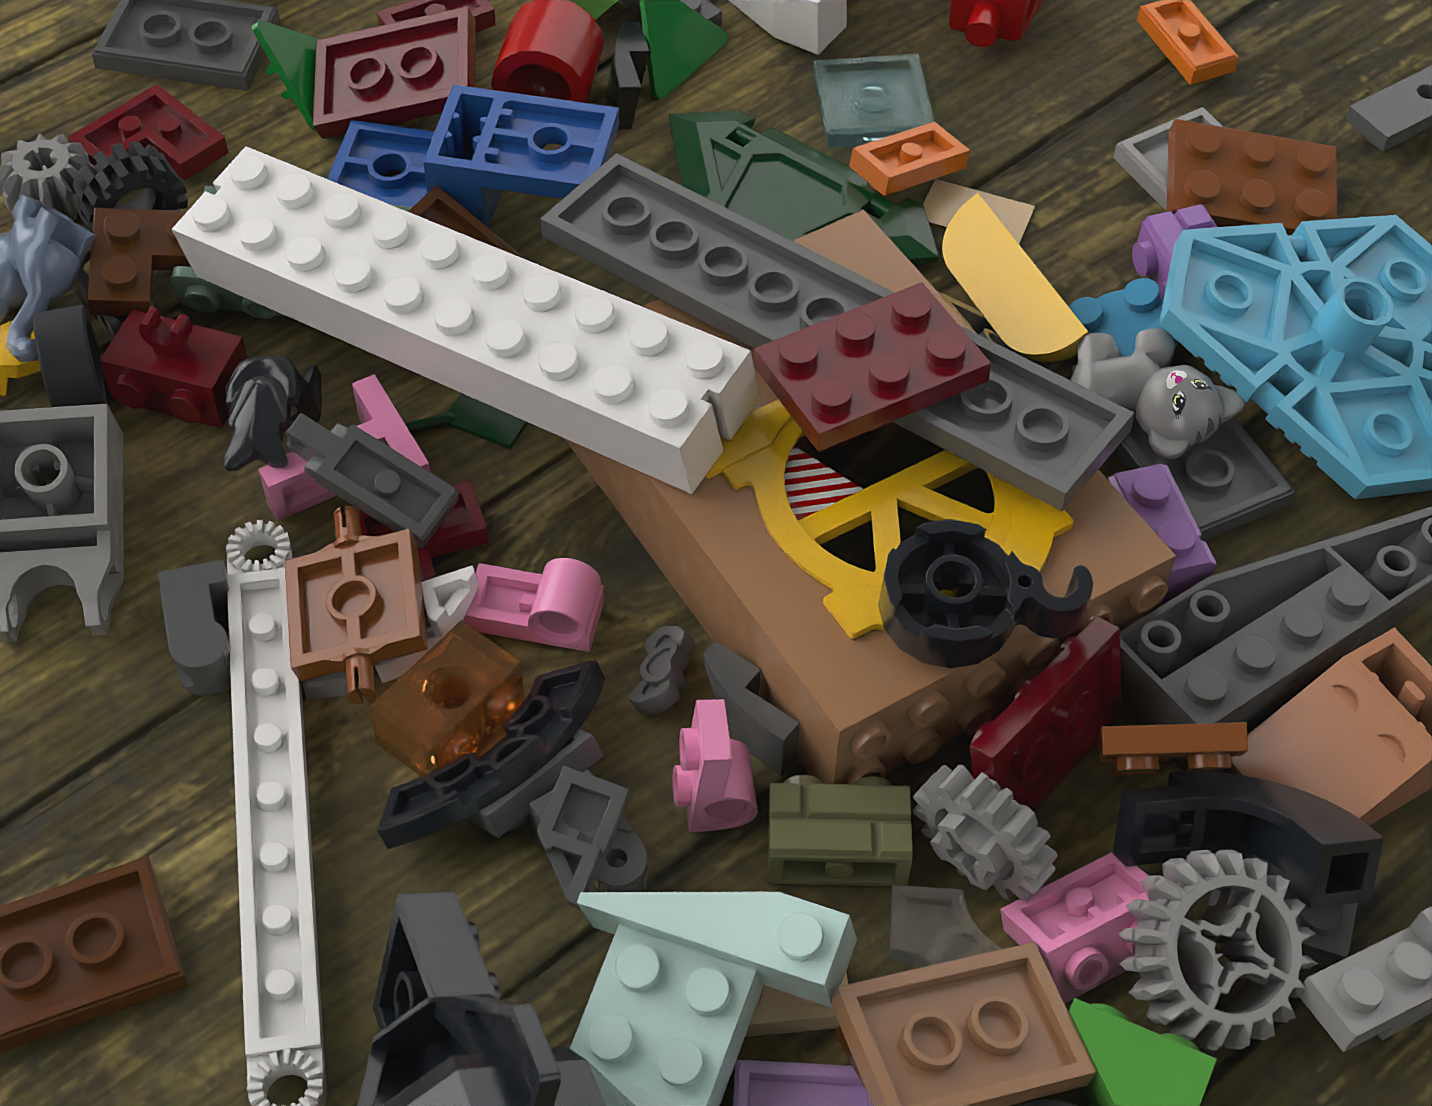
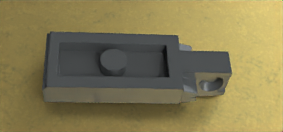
M300 413L286 431L287 448L307 461L304 471L314 478L316 483L394 532L410 529L417 542V546L421 549L426 546L458 501L459 491L354 424L346 428L337 423L332 431H329Z

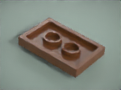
M1175 119L1168 132L1166 212L1171 211L1172 214H1176L1179 209L1202 204L1217 227L1282 223L1287 235H1292L1302 221L1338 219L1336 147Z

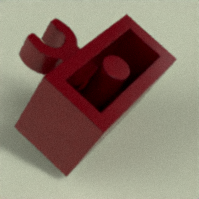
M151 306L147 313L134 309L131 310L101 357L100 363L113 401L120 402L133 409L144 408L172 415L187 423L199 422L222 428L229 417L225 386L231 377L232 371L235 370L241 361L247 359V354L242 336L194 325L189 317L184 314H180L177 320L162 317L158 308Z

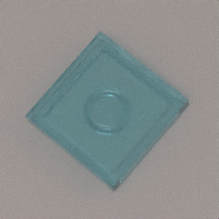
M918 54L813 61L812 76L827 148L860 146L934 122Z

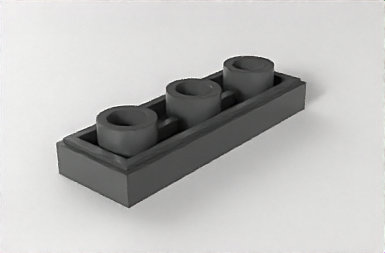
M1432 65L1351 105L1346 121L1364 135L1369 143L1377 146L1381 151H1385L1432 127Z

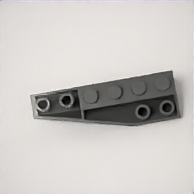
M1432 507L1207 577L1120 631L1121 678L1139 724L1168 725L1247 722V732H1249L1273 715L1342 657L1388 632L1432 596ZM1171 758L1183 771H1192L1188 770L1187 758Z

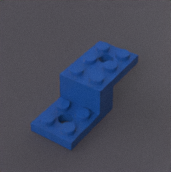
M452 85L435 132L351 120L327 179L387 204L410 207L418 203L437 185L489 228L502 190L563 199L607 162L619 127V108ZM547 144L563 146L556 150L543 149ZM389 170L402 171L399 175L384 177Z

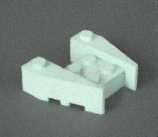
M581 892L577 904L593 928L614 934V938L570 1049L592 1064L636 1106H720L764 985L832 1008L830 1000L836 988L842 984L857 941L850 915L781 892Z

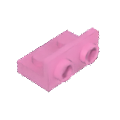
M1111 852L1040 888L1035 895L1032 893L1027 900L1022 901L1019 899L1001 908L1000 912L1004 931L1019 945L1035 942L1065 1004L1126 972L1119 964L1128 956H1135V943L1126 942L1118 934L1125 928H1137L1139 920L1132 915L1126 905L1131 903L1132 900H1149L1141 883L1148 875L1138 866L1126 867Z

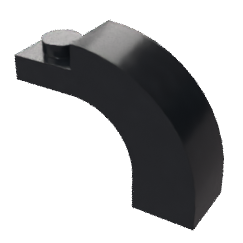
M1182 771L1170 772L1168 785L1165 787L1122 791L1112 853L1127 867L1164 863L1175 858L1186 860L1187 855L1191 851L1210 850L1214 854L1219 850H1235L1242 854L1243 860L1257 858L1266 862L1267 875H1280L1284 879L1290 880L1287 889L1311 909L1370 902L1384 837L1347 810L1294 787L1237 774Z

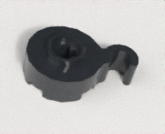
M954 519L926 522L916 527L915 535L901 542L896 550L893 547L889 552L878 607L883 627L899 649L922 663L945 668L976 665L999 652L1017 625H1024L1037 635L1052 639L1066 637L1075 632L1083 620L1092 595L1093 580L1090 571L1083 565L1076 566L1065 597L1053 596L1044 588L1041 573L1036 568L1022 563L1013 551L1008 556L1000 545L985 537L987 529ZM940 591H952L954 598L948 597L942 594Z

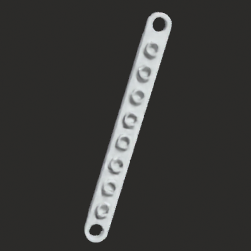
M257 520V524L252 525L251 522L245 523V528L241 529L238 527L235 529V535H230L228 538L229 544L226 545L247 1092L251 1106H277L276 1104L270 1105L267 1099V1092L270 1086L283 1076L296 1075L307 1081L308 1090L306 1089L304 1092L305 1097H301L297 1105L295 1103L290 1105L324 1106L327 1088L302 682L298 680L290 665L284 563L285 560L294 558L288 533L284 532V528L281 525L277 527L272 521L264 524L263 520ZM268 545L276 549L274 551L275 556H269L270 561L263 559V564H260L257 560L252 564L251 560L248 559L246 561L244 557L250 549L256 546Z

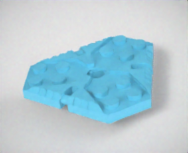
M1397 215L1302 221L1292 235H1287L1282 223L1183 230L1173 247L1159 325L1196 358H1202L1205 361L1204 365L1213 373L1217 371L1221 375L1220 379L1229 387L1234 386L1237 389L1235 393L1245 402L1253 401L1268 414L1265 419L1277 430L1281 428L1285 432L1283 436L1292 444L1297 443L1300 445V451L1309 459L1313 457L1318 461L1316 465L1354 499L1431 491L1432 245Z

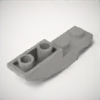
M1432 906L1421 911L1410 927L1307 977L1303 982L1307 990L1299 995L1300 999L1343 1052L1376 1035L1384 1040L1432 1013Z

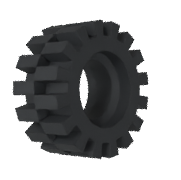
M130 141L128 151L124 149L121 143L111 145L113 155L108 157L104 155L102 150L93 155L98 164L92 167L85 163L79 170L85 179L75 178L72 186L77 193L72 195L73 203L90 232L93 231L94 208L180 210L188 206V199L184 195L187 193V190L166 157L150 144L144 149L140 142ZM145 188L144 192L133 202L115 207L118 201L126 194Z

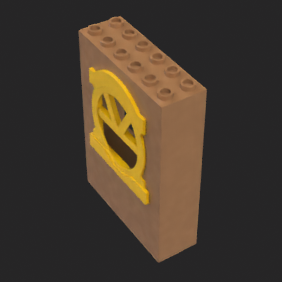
M864 210L793 240V242L893 292H898L922 282L957 324L974 332ZM661 299L642 306L751 350L754 364V348ZM756 369L755 374L760 400L731 441L720 437L723 452L693 494L565 439L711 640L718 642L761 669L759 697L800 722L797 757L810 775L819 778L824 784L853 785L858 779L864 777L884 778L887 773L908 762L911 765H917L928 760L939 750L942 744L962 733L966 735L976 734L984 723L993 721L998 714L1002 713L1014 701L1019 688L1026 680L1033 677L1037 678L1056 658L1060 647L1069 637L1078 636L1097 616L1119 627L1120 631L1161 607L1162 600L1168 591L1167 584L1176 558L1171 549L1099 470L1096 471L1063 511L986 471L992 485L995 507L992 513H984L933 491L979 468L947 450L937 453L798 521L786 495L784 477L786 464L793 447L795 446L814 459H817L893 422L818 452ZM898 507L931 521L954 519L987 529L985 537L1000 545L1008 556L1013 551L1022 563L1036 568L1041 573L1044 588L1053 596L1065 597L1074 568L1078 565L1087 567L1093 580V590L1081 624L1075 632L1066 637L1055 639L1039 636L1030 631L1026 626L1017 625L999 652L976 665L945 668L925 664L902 651L885 631L878 607L888 554L893 547L896 550L901 543ZM872 520L876 570L871 572L846 563L826 551L820 545ZM940 591L942 594L954 598L952 591Z

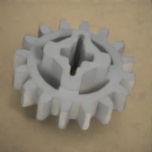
M943 765L914 795L913 799L918 805L913 809V814L926 822L920 829L921 832L932 839L930 843L938 857L953 864L957 872L962 876L966 875L972 885L980 887L984 891H987L992 885L1003 899L1009 900L1015 894L1022 901H1025L1032 893L1035 895L1056 868L1052 863L1057 858V852L1045 845L1051 837L1048 831L1037 827L1038 822L1034 815L1035 813L1029 806L1018 804L1013 800V792L1008 788L1001 790L997 781L989 779L988 775L981 772L976 779H973L970 772L963 765H958L954 771Z

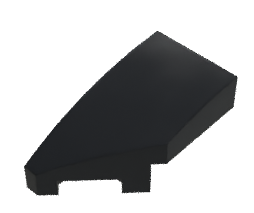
M623 22L617 36L607 85L606 106L619 108L618 129H632L649 56V48L639 22Z

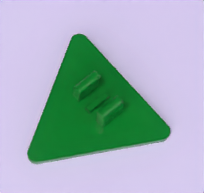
M639 0L643 34L649 48L647 67L652 97L656 100L665 98L728 41L726 31L680 0Z
M263 20L255 22L252 25V31L272 63L266 69L267 74L273 75L278 73L287 90L281 93V97L284 100L293 98L309 127L316 131L313 127L316 45L317 40L320 39Z

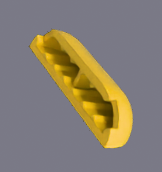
M978 193L960 207L946 228L942 253L948 269L999 337L1014 352L1025 358L1040 362L1063 361L1078 355L1077 344L1086 334L1090 333Z

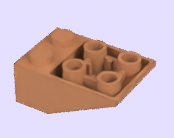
M1395 628L1389 630L1342 657L1247 735L1248 751L1242 756H1231L1230 769L1237 775L1277 782L1316 795L1347 810L1370 826L1432 788V666Z

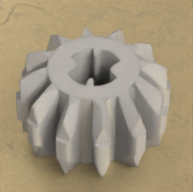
M40 133L36 141L30 143L17 140V151L1 153L0 195L3 196L6 208L11 211L12 216L13 207L23 193L54 208L71 219L77 220V208L72 200V195L77 194L72 187L74 179H85L79 171L85 163L94 167L93 164H90L88 154L83 149L81 143H69L64 134L57 135L51 140H46Z

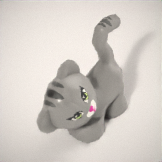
M1161 328L1140 331L1136 335L1134 353L1131 356L1119 357V349L1112 335L1106 333L1086 334L1077 344L1078 364L1072 366L1073 375L1070 381L1128 410L1136 411L1138 423L1148 434L1151 450L1158 456L1165 459L1180 457L1187 450L1188 446L1206 441L1218 430L1223 422L1232 419L1244 409L1243 399L1234 390L1222 385H1214L1210 377L1194 367L1188 365L1169 367L1174 355L1175 343L1172 335Z

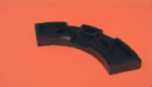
M597 660L586 661L538 675L524 702L502 725L506 735L480 757L477 758L473 753L467 752L438 770L405 784L392 787L377 830L386 848L391 849L416 841L468 818L511 792L549 762L583 725L601 694L605 676Z

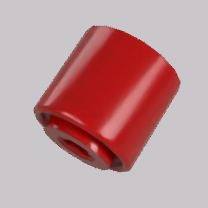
M533 0L522 5L512 17L496 61L491 81L492 90L587 103L604 46L600 26L589 12L567 0Z

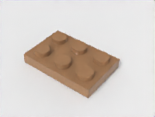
M1035 942L839 986L830 1000L873 1106H1010L1087 1086L1097 1073Z

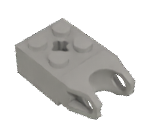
M107 404L0 411V641H17L20 627L26 618L31 601L44 589L56 585L72 586L76 589L83 605L85 626L91 628L92 636L108 635L111 610L124 581L123 432Z

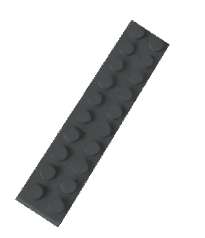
M618 153L613 155L540 218L542 237L752 348L759 347L895 293ZM960 326L991 362L989 381L892 422L1063 511L1129 434L1132 428L1134 412Z

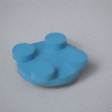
M1148 278L1135 279L1128 283L1124 290L1110 292L1096 299L1092 297L1079 298L1069 306L1089 333H1106L1113 336L1119 349V357L1131 356L1134 353L1136 335L1140 331L1154 328L1165 330L1159 325L1163 306L1159 287L1156 282ZM1173 337V340H1174V343H1175V347H1176L1177 344H1178V341Z

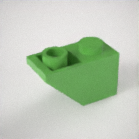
M1074 998L1069 1015L1097 1071L1089 1084L1081 1087L1090 1106H1200L1217 1060L1216 1058L1200 1052L1193 1042L1182 1036L1171 1033L1158 1034L1132 1023L1125 1014L1114 1007L1100 1003L1090 1005Z

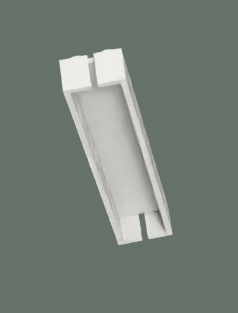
M246 146L213 182L217 193L213 195L205 191L172 228L197 277L690 494L694 493L723 452L720 437L731 441L760 400L751 350Z

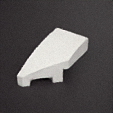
M473 565L421 582L428 650L375 664L382 683L409 674L444 656L479 587Z

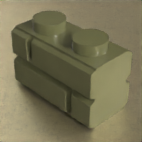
M809 775L793 776L785 780L784 783H770L768 804V884L907 887L913 852L910 821V787L892 785L890 781L881 777H864L858 779L853 785L824 784L819 778Z

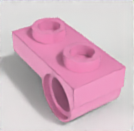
M557 558L545 565L543 574L478 564L476 576L479 587L463 619L464 630L590 652L605 601L604 585H601L599 574L591 566L575 559Z
M724 699L696 700L691 728H681L679 750L681 765H674L673 797L675 806H686L689 833L732 829L743 826L752 821L758 812L749 748L743 742L729 738Z

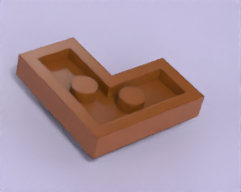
M1247 722L1102 726L1097 737L1098 765H1113L1114 776L1155 775V771L1159 770V763H1167L1170 758H1187L1188 770L1231 768V756H1242L1248 751Z

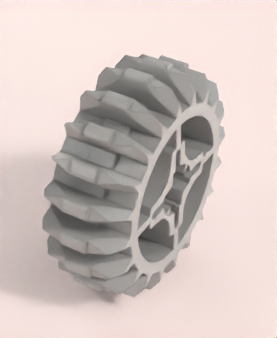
M1210 850L1191 851L1187 855L1186 861L1183 858L1166 861L1162 864L1164 877L1153 875L1141 881L1149 900H1132L1131 903L1126 905L1139 922L1137 928H1125L1118 934L1126 942L1135 943V956H1128L1119 965L1125 971L1139 972L1141 977L1132 987L1129 994L1133 995L1136 1000H1152L1146 1018L1150 1019L1154 1024L1167 1025L1169 1023L1168 1033L1182 1036L1190 1041L1193 1039L1194 1044H1197L1199 1048L1217 1050L1218 1047L1224 1045L1226 1048L1239 1050L1250 1045V1038L1266 1040L1269 1037H1274L1273 1021L1286 1023L1290 1019L1296 1018L1288 997L1300 998L1299 995L1307 990L1298 979L1300 970H1308L1318 964L1308 955H1302L1301 942H1307L1316 934L1308 927L1297 926L1295 919L1305 908L1306 904L1298 899H1284L1290 880L1284 879L1280 875L1267 876L1266 862L1257 858L1243 860L1242 854L1235 850H1219L1216 854L1211 853ZM1213 889L1221 891L1216 904L1208 905L1200 920L1184 918L1189 908L1202 895ZM1204 936H1216L1218 939L1213 942ZM1215 944H1220V954L1215 953ZM1223 956L1232 962L1218 961L1217 959ZM1237 978L1250 979L1244 990L1233 1001L1214 1009L1220 994H1228Z

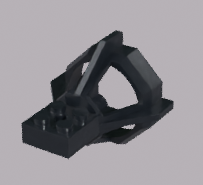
M456 892L398 894L373 1003V1011L380 1032L373 1038L357 1106H636L592 1064L569 1047L550 1048L532 1004L500 1000V987L497 976L494 972H487L479 952L480 942L477 927L474 922H467Z

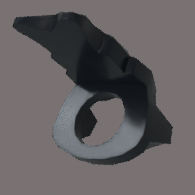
M281 355L254 356L241 361L237 365L225 386L226 403L229 412L228 424L232 431V437L223 458L224 468L227 471H238L257 459L273 468H284L288 464L283 448V433H286L300 413L316 423L321 418L322 381L321 373L316 365H309L305 378L301 376L290 359ZM296 407V414L291 416V408Z

